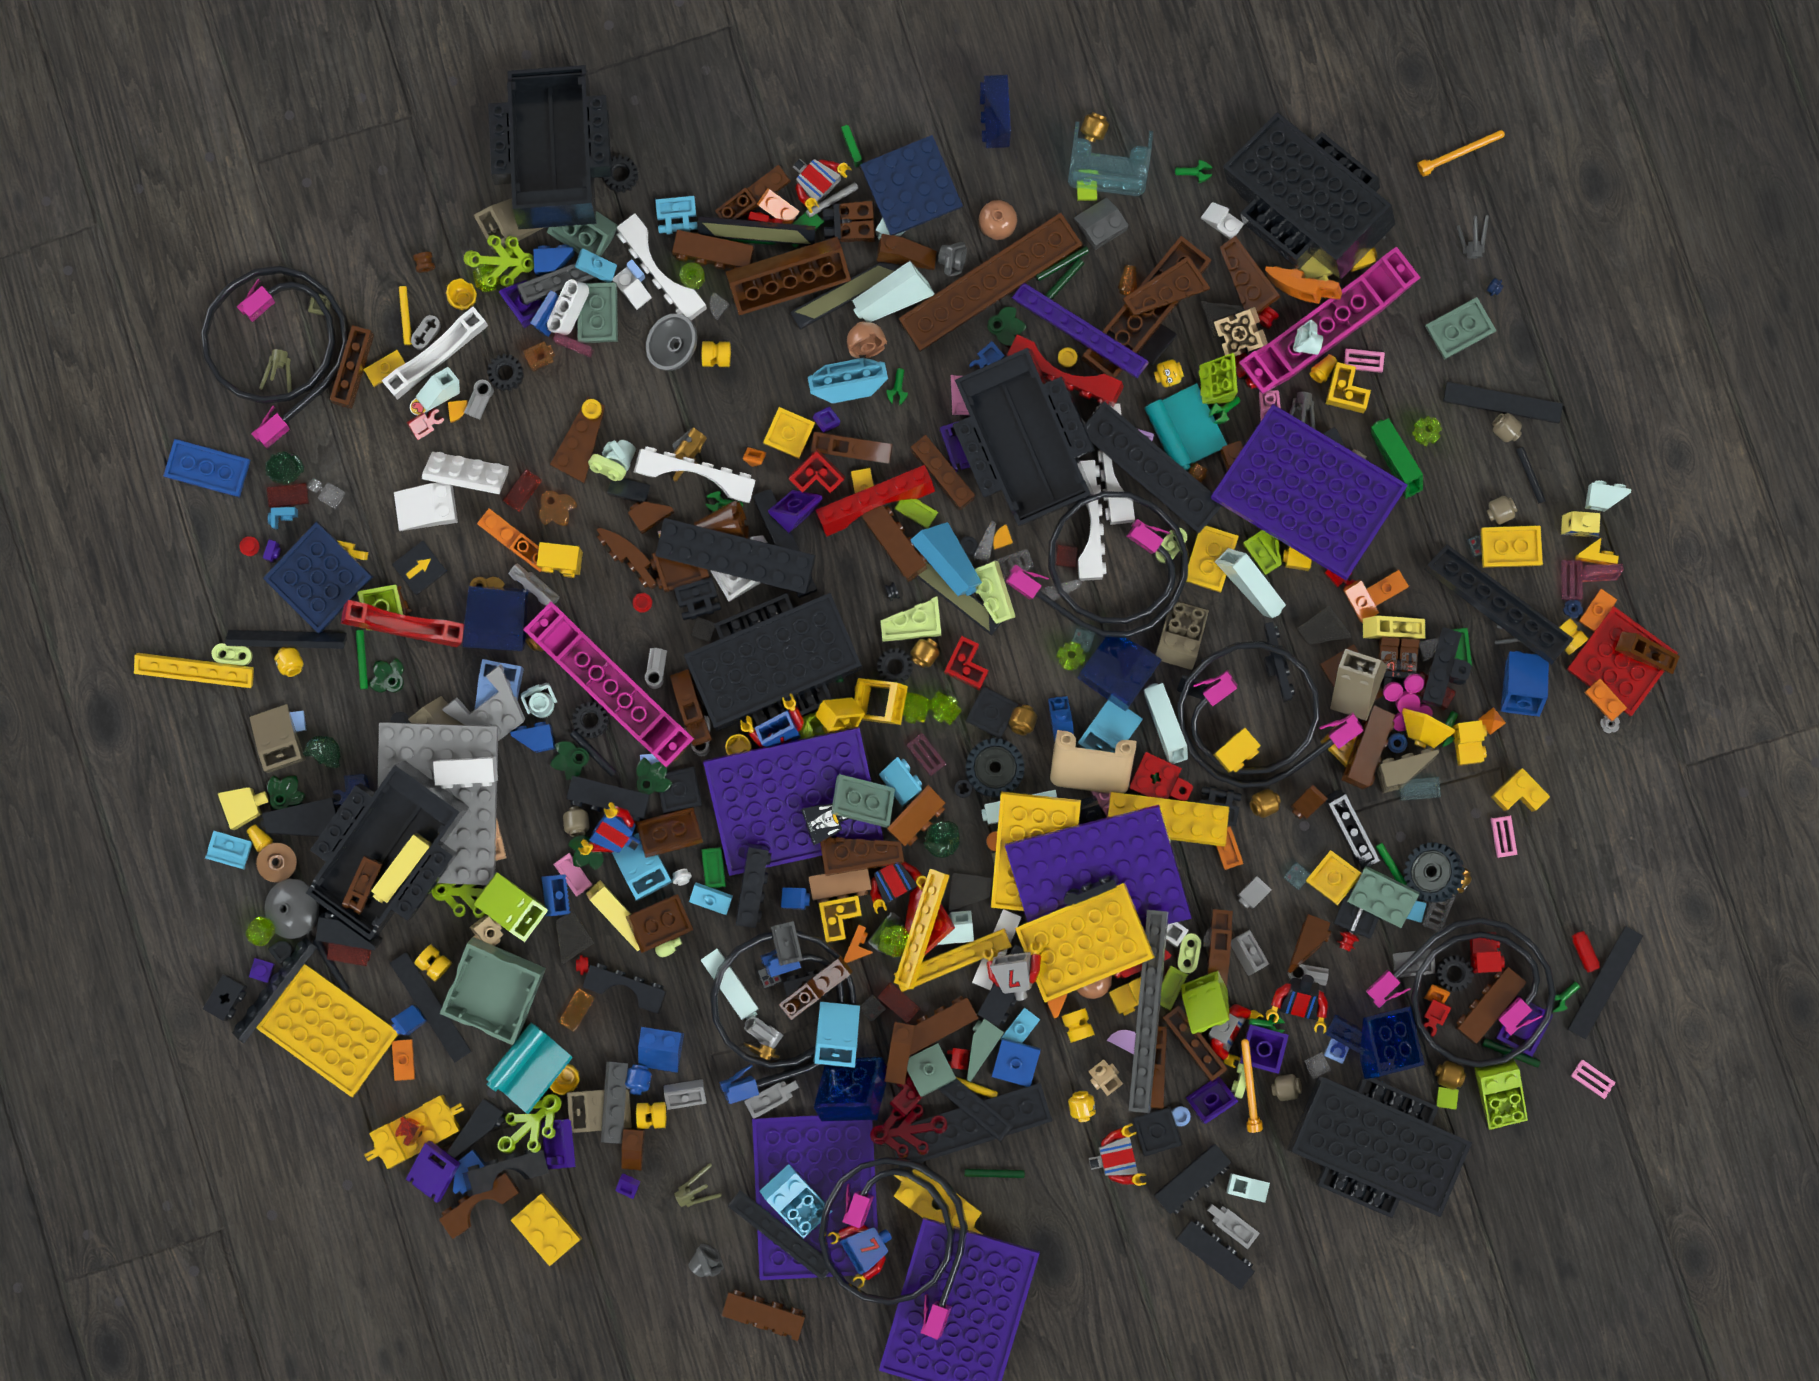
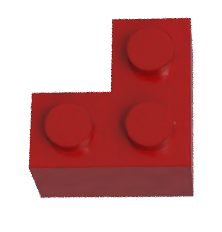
M818 449L789 476V480L802 493L816 479L831 493L845 478Z
M961 636L944 674L980 690L989 670L972 663L979 644Z
M1485 938L1470 939L1472 973L1502 972L1505 961L1504 956H1501V951L1497 952V948H1500V942Z

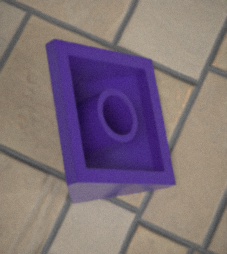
M527 280L499 291L502 299L524 329L530 325V322L543 303L539 299L524 305L517 285L527 282Z
M792 490L770 508L768 512L790 533L814 512L823 498L822 495Z
M1250 1024L1245 1039L1249 1041L1252 1067L1279 1074L1289 1035ZM1241 1052L1240 1063H1241V1064H1244V1063H1243V1055H1242V1052Z
M1219 1076L1186 1097L1203 1124L1208 1123L1238 1102Z

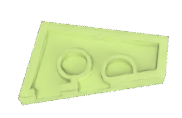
M994 561L976 568L975 571L982 582L976 587V594L979 593L983 599V605L995 623L1015 618L1016 616L999 562Z
M938 597L881 620L882 641L941 636Z

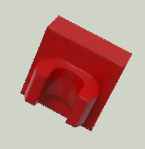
M953 1048V1050L947 1051V1054H952V1061H948L951 1068L968 1070L970 1050Z

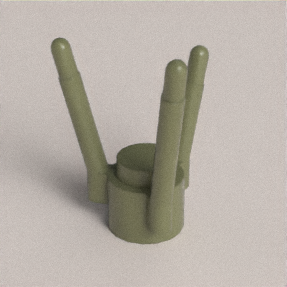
M278 349L272 350V355L269 356V362L259 386L260 390L263 389L271 367L270 380L273 381L276 369L283 368L285 365L288 393L292 391L291 359L287 358L288 352Z
M711 1163L700 1170L684 1185L678 1187L679 1191L675 1192L674 1195L681 1207L685 1205L690 1207L694 1204L722 1196L719 1193L692 1200L695 1198L694 1194L706 1189L708 1185L705 1184L694 1190H691L690 1187L687 1188L712 1167Z

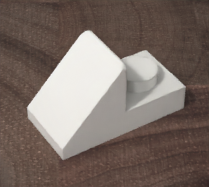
M1213 202L1201 216L1203 221L1228 239L1236 236L1244 223L1228 213V208Z
M627 267L612 280L617 283V287L636 310L652 298L640 280L636 279Z

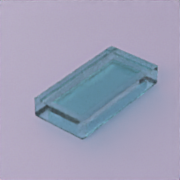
M1439 777L1412 779L1403 788L1399 789L1401 801L1441 797Z

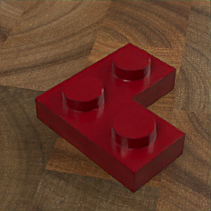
M908 1071L905 1085L897 1084L902 1090L890 1102L903 1117L922 1099Z

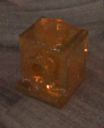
M545 341L523 351L533 372L554 362L552 359L555 356L551 345H546ZM544 354L545 357L544 359L538 360V355Z

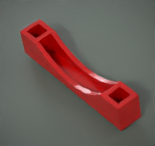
M1018 334L1016 335L1007 353V357L1026 348L1032 349L1041 372L1047 381L1050 382L1062 376L1069 391L1074 389L1080 392L1079 394L1086 399L1092 397L1100 405L1105 401L1110 406H1115L1124 388L1122 381L1106 374L1083 377L1062 372L1044 359L1038 351L1035 342Z
M925 465L821 507L816 512L827 537L844 530L858 517L874 508L899 500L918 499L935 492L930 475Z
M348 600L344 604L341 624L452 647H458L462 643L465 624L447 620L401 615L352 600Z

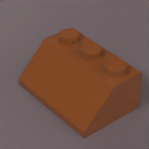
M928 785L887 828V831L901 842L904 847L907 844L911 846L918 839L916 836L920 830L926 831L932 824L930 820L934 815L938 818L943 813L945 802Z

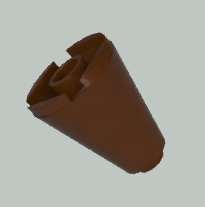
M737 501L723 506L694 523L696 526L745 538L749 536L748 526H745L744 522L746 520L745 512L741 503Z

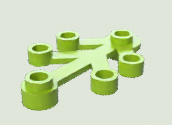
M490 235L487 242L500 257L481 256L473 250L467 251L464 255L465 264L471 267H477L479 264L498 265L492 272L483 277V283L490 287L496 284V278L509 266L516 267L508 275L501 277V285L505 287L513 285L514 279L521 272L527 273L534 268V256L524 253L518 245V239L513 236L506 238L505 245L513 250L517 258L509 256L501 245L500 237L496 235ZM496 238V243L492 244L493 239ZM513 239L514 243L510 246V241ZM476 256V260H475V262L473 263V262H472V259H473V257ZM489 277L492 278V280H491L490 283H488V278H489ZM509 278L508 284H505V280Z
M437 883L433 888V897L438 901L445 900L453 909L455 916H464L466 910L464 905L458 904L452 896H460L473 910L475 917L482 918L485 915L484 912L477 914L476 910L479 908L473 905L475 900L472 897H478L483 889L473 888L476 885L464 884L460 888L453 887L456 884ZM444 888L445 891L443 893H439L438 889ZM462 908L463 911L461 913H457L456 909Z
M554 1094L545 1096L543 1100H539L533 1107L540 1109L536 1114L508 1113L505 1121L510 1126H515L518 1123L525 1124L511 1137L504 1136L500 1138L498 1149L505 1154L512 1153L515 1150V1144L531 1130L527 1148L533 1153L538 1152L541 1149V1144L538 1142L541 1120L546 1116L545 1127L542 1129L543 1136L548 1139L553 1138L556 1134L553 1128L554 1114L561 1107V1099ZM536 1143V1147L532 1149V1145Z

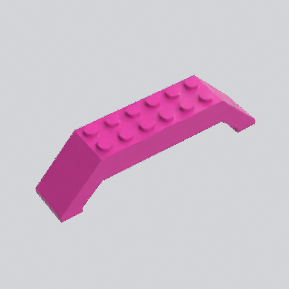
M1395 247L1364 274L1341 290V299H1328L1273 341L1249 354L1239 364L1259 391L1264 394L1292 378L1382 312L1417 282L1420 276L1400 250ZM1309 320H1313L1317 324V334L1323 336L1322 347L1318 355L1293 351L1297 329Z
M552 602L523 629L666 768L694 740L690 734L651 699Z

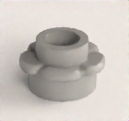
M1604 716V719H1601L1600 725L1604 732L1618 731L1620 723L1618 717L1612 721L1611 726L1609 725L1611 721L1606 716Z

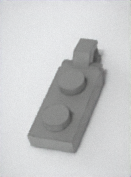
M518 563L508 573L514 581H519L526 591L533 593L541 604L547 606L550 602L555 604L559 600L560 596L532 572L528 573Z
M796 1080L786 1085L785 1081L779 1082L744 1102L753 1119L788 1101L789 1098L793 1097L791 1092L798 1089L799 1085Z
M1211 1204L1207 1209L1208 1212L1215 1216L1212 1220L1216 1223L1215 1225L1247 1249L1260 1234L1228 1208L1226 1209L1222 1206L1219 1210Z

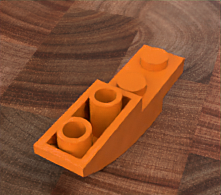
M1266 266L1265 268L1269 281L1290 296L1318 304L1321 297L1341 299L1342 291L1339 282L1333 280L1323 281L1315 278L1307 279L1304 272L1298 269H1283L1278 266Z
M488 508L477 525L537 571L541 572V568L537 567L539 546Z

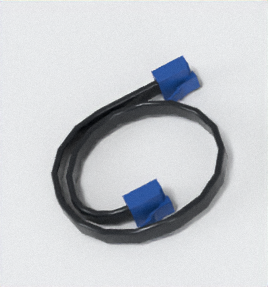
M796 930L798 938L818 943L835 960L841 956L820 937ZM766 932L735 947L718 967L710 991L712 1021L723 1042L745 1061L768 1068L798 1065L815 1055V1046L794 1058L766 1060L746 1054L729 1039L719 1020L717 994L724 972L740 953L760 942L773 939L772 932ZM776 949L760 956L762 963L766 967L767 974L771 977L801 968L799 962L780 966ZM811 953L802 954L803 961H815L822 963L825 967L831 964L822 956ZM849 975L845 978L848 989L849 1005H856L855 986L852 976ZM843 981L836 985L837 1003L845 1004ZM814 1060L807 1064L755 1080L751 1075L738 1079L745 1071L753 1067L750 1064L737 1072L733 1077L720 1081L719 1084L729 1104L759 1095V1087L809 1072L822 1064H815Z

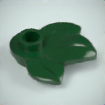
M1014 307L1003 308L998 315L992 316L987 323L988 330L997 336L1000 343L1007 346L1012 345L1015 335L1022 333L1026 329V325L1021 320L1015 318L1016 308ZM996 322L1000 323L1001 327L998 329L994 328L993 324Z
M396 658L390 665L384 661L374 663L373 671L376 677L368 682L373 690L376 692L388 690L395 693L403 688L404 680L402 674L404 667L401 661ZM395 679V684L391 685V682Z
M568 741L556 743L555 748L559 754L552 760L551 767L565 771L567 780H571L572 776L578 777L582 767L589 761L588 752L584 748H576L573 743ZM581 754L583 759L577 760L576 755Z
M646 758L639 762L636 773L639 777L637 788L640 793L649 795L654 791L665 792L670 788L672 782L665 778L667 768L661 762L651 765ZM645 781L650 782L649 788L643 787Z
M276 776L270 778L267 791L271 796L270 804L275 810L287 808L288 806H297L305 798L303 792L297 791V776H287L282 781ZM278 798L284 799L281 803H278L276 800Z
M579 835L570 840L568 845L575 850L573 866L582 867L589 864L593 870H597L602 865L604 860L602 852H590L588 855H582L578 850L579 847L583 848L582 840H587L590 843V837Z

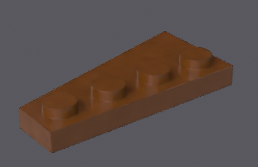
M1236 236L1220 247L1245 310L1255 307L1257 314H1259L1281 297Z
M1187 256L1123 298V301L1132 315L1136 316L1208 291L1210 287L1190 257Z
M601 403L602 412L596 419L586 418L582 413V408L580 409L550 463V466L584 484L590 467L588 461L593 454L605 411V405Z
M839 837L828 838L820 842L826 876L904 863L901 842L845 839Z

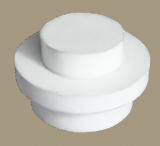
M680 869L672 874V881L679 886L685 885L689 882L692 875L687 869Z

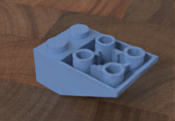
M482 659L475 709L498 692L486 675L500 664L503 666V672L511 684L510 688L513 695L518 701L524 668Z

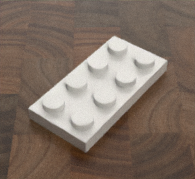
M432 452L424 468L422 479L500 494L509 466L468 459L462 456L447 455L442 452Z

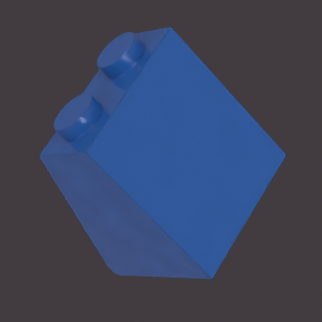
M1520 651L1509 652L1505 664L1500 712L1540 717L1548 698L1549 663L1538 654H1526Z
M641 1027L638 1045V1065L678 1073L684 1033Z

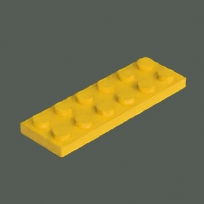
M1115 792L1110 793L1108 817L1160 805L1169 840L1224 847L1226 845L1229 807Z

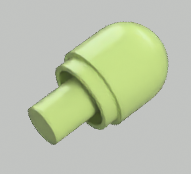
M677 937L655 947V952L660 957H667L676 951L675 947L683 943L680 937Z

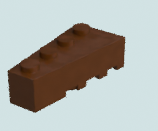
M734 1289L733 1292L729 1291L722 1313L723 1317L744 1324L751 1323L756 1328L762 1330L770 1329L774 1334L780 1336L790 1335L792 1340H799L806 1314H802V1309L791 1307V1310L783 1308L784 1304L772 1301V1304L764 1302L765 1298L753 1295V1298L745 1296L746 1292Z

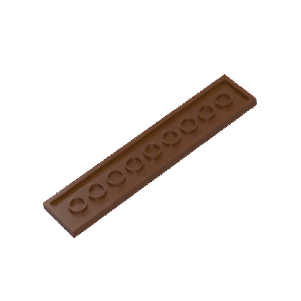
M1059 213L898 318V320L921 352L1019 288L1022 284L1062 260L1083 244L1062 213Z

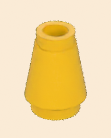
M1328 354L1327 357L1311 368V378L1318 383L1326 381L1337 363V359Z
M253 825L247 830L257 852H260L268 844L273 843V839L257 825Z

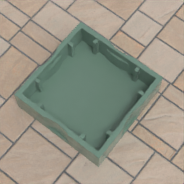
M472 937L465 947L457 968L455 981L448 991L440 1014L462 1024L476 1027L492 1037L513 1045L520 1036L546 968Z

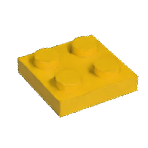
M779 407L763 444L800 459L815 422Z
M1330 850L1307 878L1306 882L1338 906L1356 884L1361 872Z

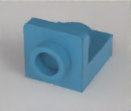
M295 507L271 508V513H268V524L273 529H278V518H281V521H292L294 517H298V509Z

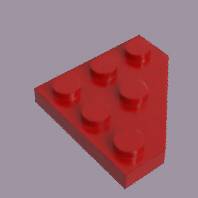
M918 886L910 893L901 947L903 952L923 892ZM940 904L924 956L955 929L942 904Z

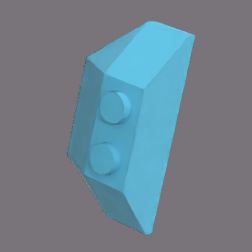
M867 358L824 365L813 375L808 376L810 393L830 403L872 396L888 379L885 362H877Z

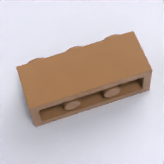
M868 869L830 876L821 874L809 877L812 898L818 904L827 902L829 898L837 897V900L848 898L849 894L854 893L857 896L868 895V891L872 890Z

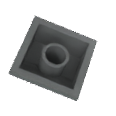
M1107 197L1074 217L1075 222L1094 251L1128 229V223L1118 208Z

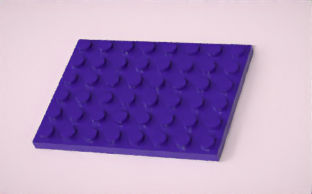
M1272 404L1212 494L1211 499L1347 581L1408 485Z
M859 727L703 760L729 876L744 872L748 843L768 846V853H772L770 865H766V868L822 856L821 844L813 845L801 809L832 804L836 779L839 774L871 782ZM854 819L840 822L842 831L829 837L884 841L881 826Z
M1160 805L1005 844L1027 922L1067 907V904L1064 903V897L1068 890L1072 888L1081 889L1082 885L1088 882L1096 883L1099 881V878L1108 874L1110 876L1116 874L1119 880L1117 886L1122 883L1126 884L1144 930L1146 928L1147 910L1169 912L1168 924L1192 918Z
M872 1113L752 1119L756 1203L798 1236L800 1235L765 1200L760 1190L790 1164L818 1196L826 1202L841 1177L860 1163L874 1160V1143L870 1137V1132L873 1129ZM875 1166L861 1170L845 1182L831 1207L832 1212L829 1214L826 1238L832 1261L843 1276H855L859 1273L840 1241L836 1244H830L836 1241V1236L834 1234L828 1236V1234L834 1231L839 1233V1230L851 1226L843 1222L846 1213L847 1184H850L849 1195L852 1202L854 1193L862 1191L867 1181L875 1176ZM875 1183L868 1193L874 1196L864 1225L869 1229L874 1227L878 1232ZM819 1223L802 1239L822 1254L818 1239ZM757 1230L760 1280L817 1277ZM829 1272L826 1277H833V1275Z
M923 1217L901 1295L915 1292L933 1278L945 1256L948 1235L945 1223ZM954 1226L955 1237L952 1258L939 1281L916 1299L898 1303L879 1371L912 1381H1002L1040 1251L967 1230L964 1255L946 1303L952 1306L943 1334L937 1340L921 1333L925 1319V1295H928L929 1317L933 1304L936 1301L940 1302L957 1253L960 1228Z

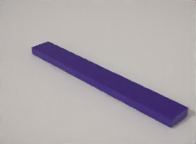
M1026 283L1022 284L1013 295L1012 299L1135 378H1138L1148 365V360Z

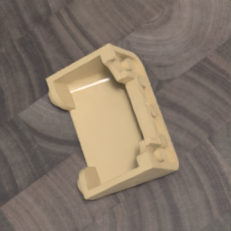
M1057 730L1050 780L1054 785L1108 794L1111 792L1126 793L1130 783L1136 741H1119L1116 745L1115 753L1075 747L1076 738L1071 732Z

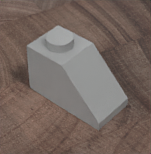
M1256 876L1237 896L1240 897L1239 902L1245 908L1250 907L1253 909L1272 889Z

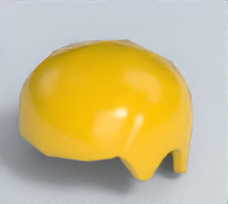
M459 278L452 280L447 286V299L454 308L467 310L476 302L477 293L472 283Z
M567 1064L551 1084L550 1089L559 1095H565L575 1090L580 1080L578 1070L573 1065Z

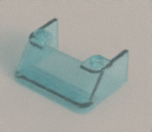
M1076 122L1068 176L1069 185L1076 189L1078 187L1094 189L1099 192L1131 196L1142 195L1146 189L1153 131H1149L1147 147L1136 146L1131 150L1130 157L1091 153V143L1086 139L1078 138L1080 122Z

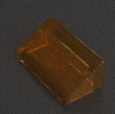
M578 988L558 1023L576 1032L594 1002L595 997Z

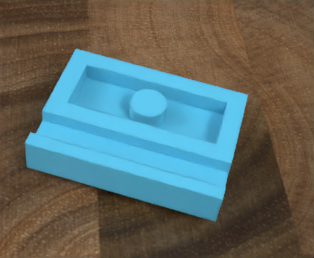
M213 831L205 858L245 869L252 842Z

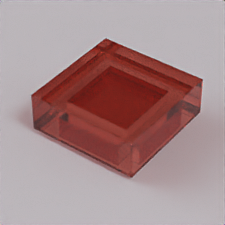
M1058 545L1055 565L1075 568L1078 548Z

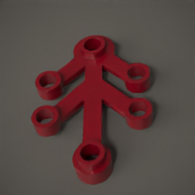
M916 1104L900 1126L891 1129L896 1121L904 1118L902 1115L894 1116L898 1112L894 1108L890 1117L883 1125H877L871 1130L870 1137L873 1143L877 1145L887 1144L897 1151L900 1158H905L909 1155L908 1147L905 1144L900 1145L892 1137H901L914 1146L919 1154L924 1155L929 1151L927 1142L920 1141L911 1134L929 1131L943 1133L948 1125L945 1117L938 1115L930 1123L910 1126L916 1118H920L924 1113L923 1107ZM915 1109L921 1110L919 1113H914ZM938 1124H943L942 1128H936ZM880 1133L884 1134L882 1138H878L877 1135ZM922 1145L926 1146L924 1150H920L919 1147ZM901 1149H906L905 1153H900L899 1151Z

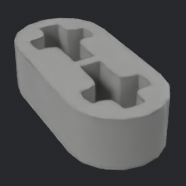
M433 315L426 316L413 333L411 343L417 350L426 349L439 332L441 324L437 317ZM435 321L434 324L436 325V327H431L429 331L426 332L429 327L427 325V322ZM426 334L423 338L425 343H420L419 345H417L418 342L416 341V338H422V336Z

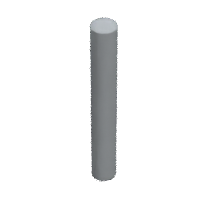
M854 182L818 203L819 208L813 206L811 208L812 213L806 210L807 216L809 218L858 190V185Z

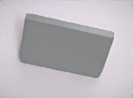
M1250 930L1231 940V947L1248 976L1269 965Z
M1431 949L1425 951L1398 978L1416 976V971L1426 959ZM1415 951L1393 954L1394 970L1396 971ZM1435 958L1423 975L1435 973Z
M702 1079L664 1086L667 1110L707 1103Z

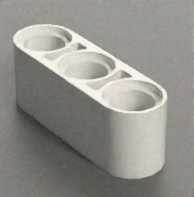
M572 279L565 283L547 322V327L551 332L568 335L572 331L589 294L588 285Z

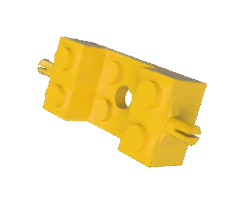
M440 1095L397 1120L372 1131L369 1134L374 1142L375 1149L364 1154L365 1157H368L366 1158L369 1162L379 1156L383 1159L387 1169L420 1153L426 1142L431 1141L437 1144L460 1132L461 1128L454 1115L465 1110L464 1107H461L463 1105L459 1103L450 1108L444 1095ZM414 1126H419L422 1129V1134L418 1138L414 1137L411 1133Z
M913 1169L912 1172L934 1185L949 1206L953 1226L960 1228L955 1204L943 1187L922 1172ZM893 1175L901 1181L899 1189L894 1194L896 1199L922 1218L925 1217L945 1223L942 1210H936L932 1207L933 1197L927 1189L907 1177ZM957 1194L962 1201L968 1230L982 1234L974 1228L975 1222L982 1212Z

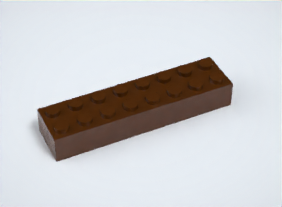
M1180 236L1138 288L1187 256L1190 257L1201 275L1209 267L1212 260L1184 237ZM1181 300L1136 316L1132 315L1125 304L1102 332L1137 354ZM1090 348L1082 356V360L1100 375L1106 374L1117 379L1123 369Z

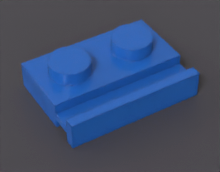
M551 290L530 322L539 332L547 337L551 334L547 327V322L559 297L557 293Z

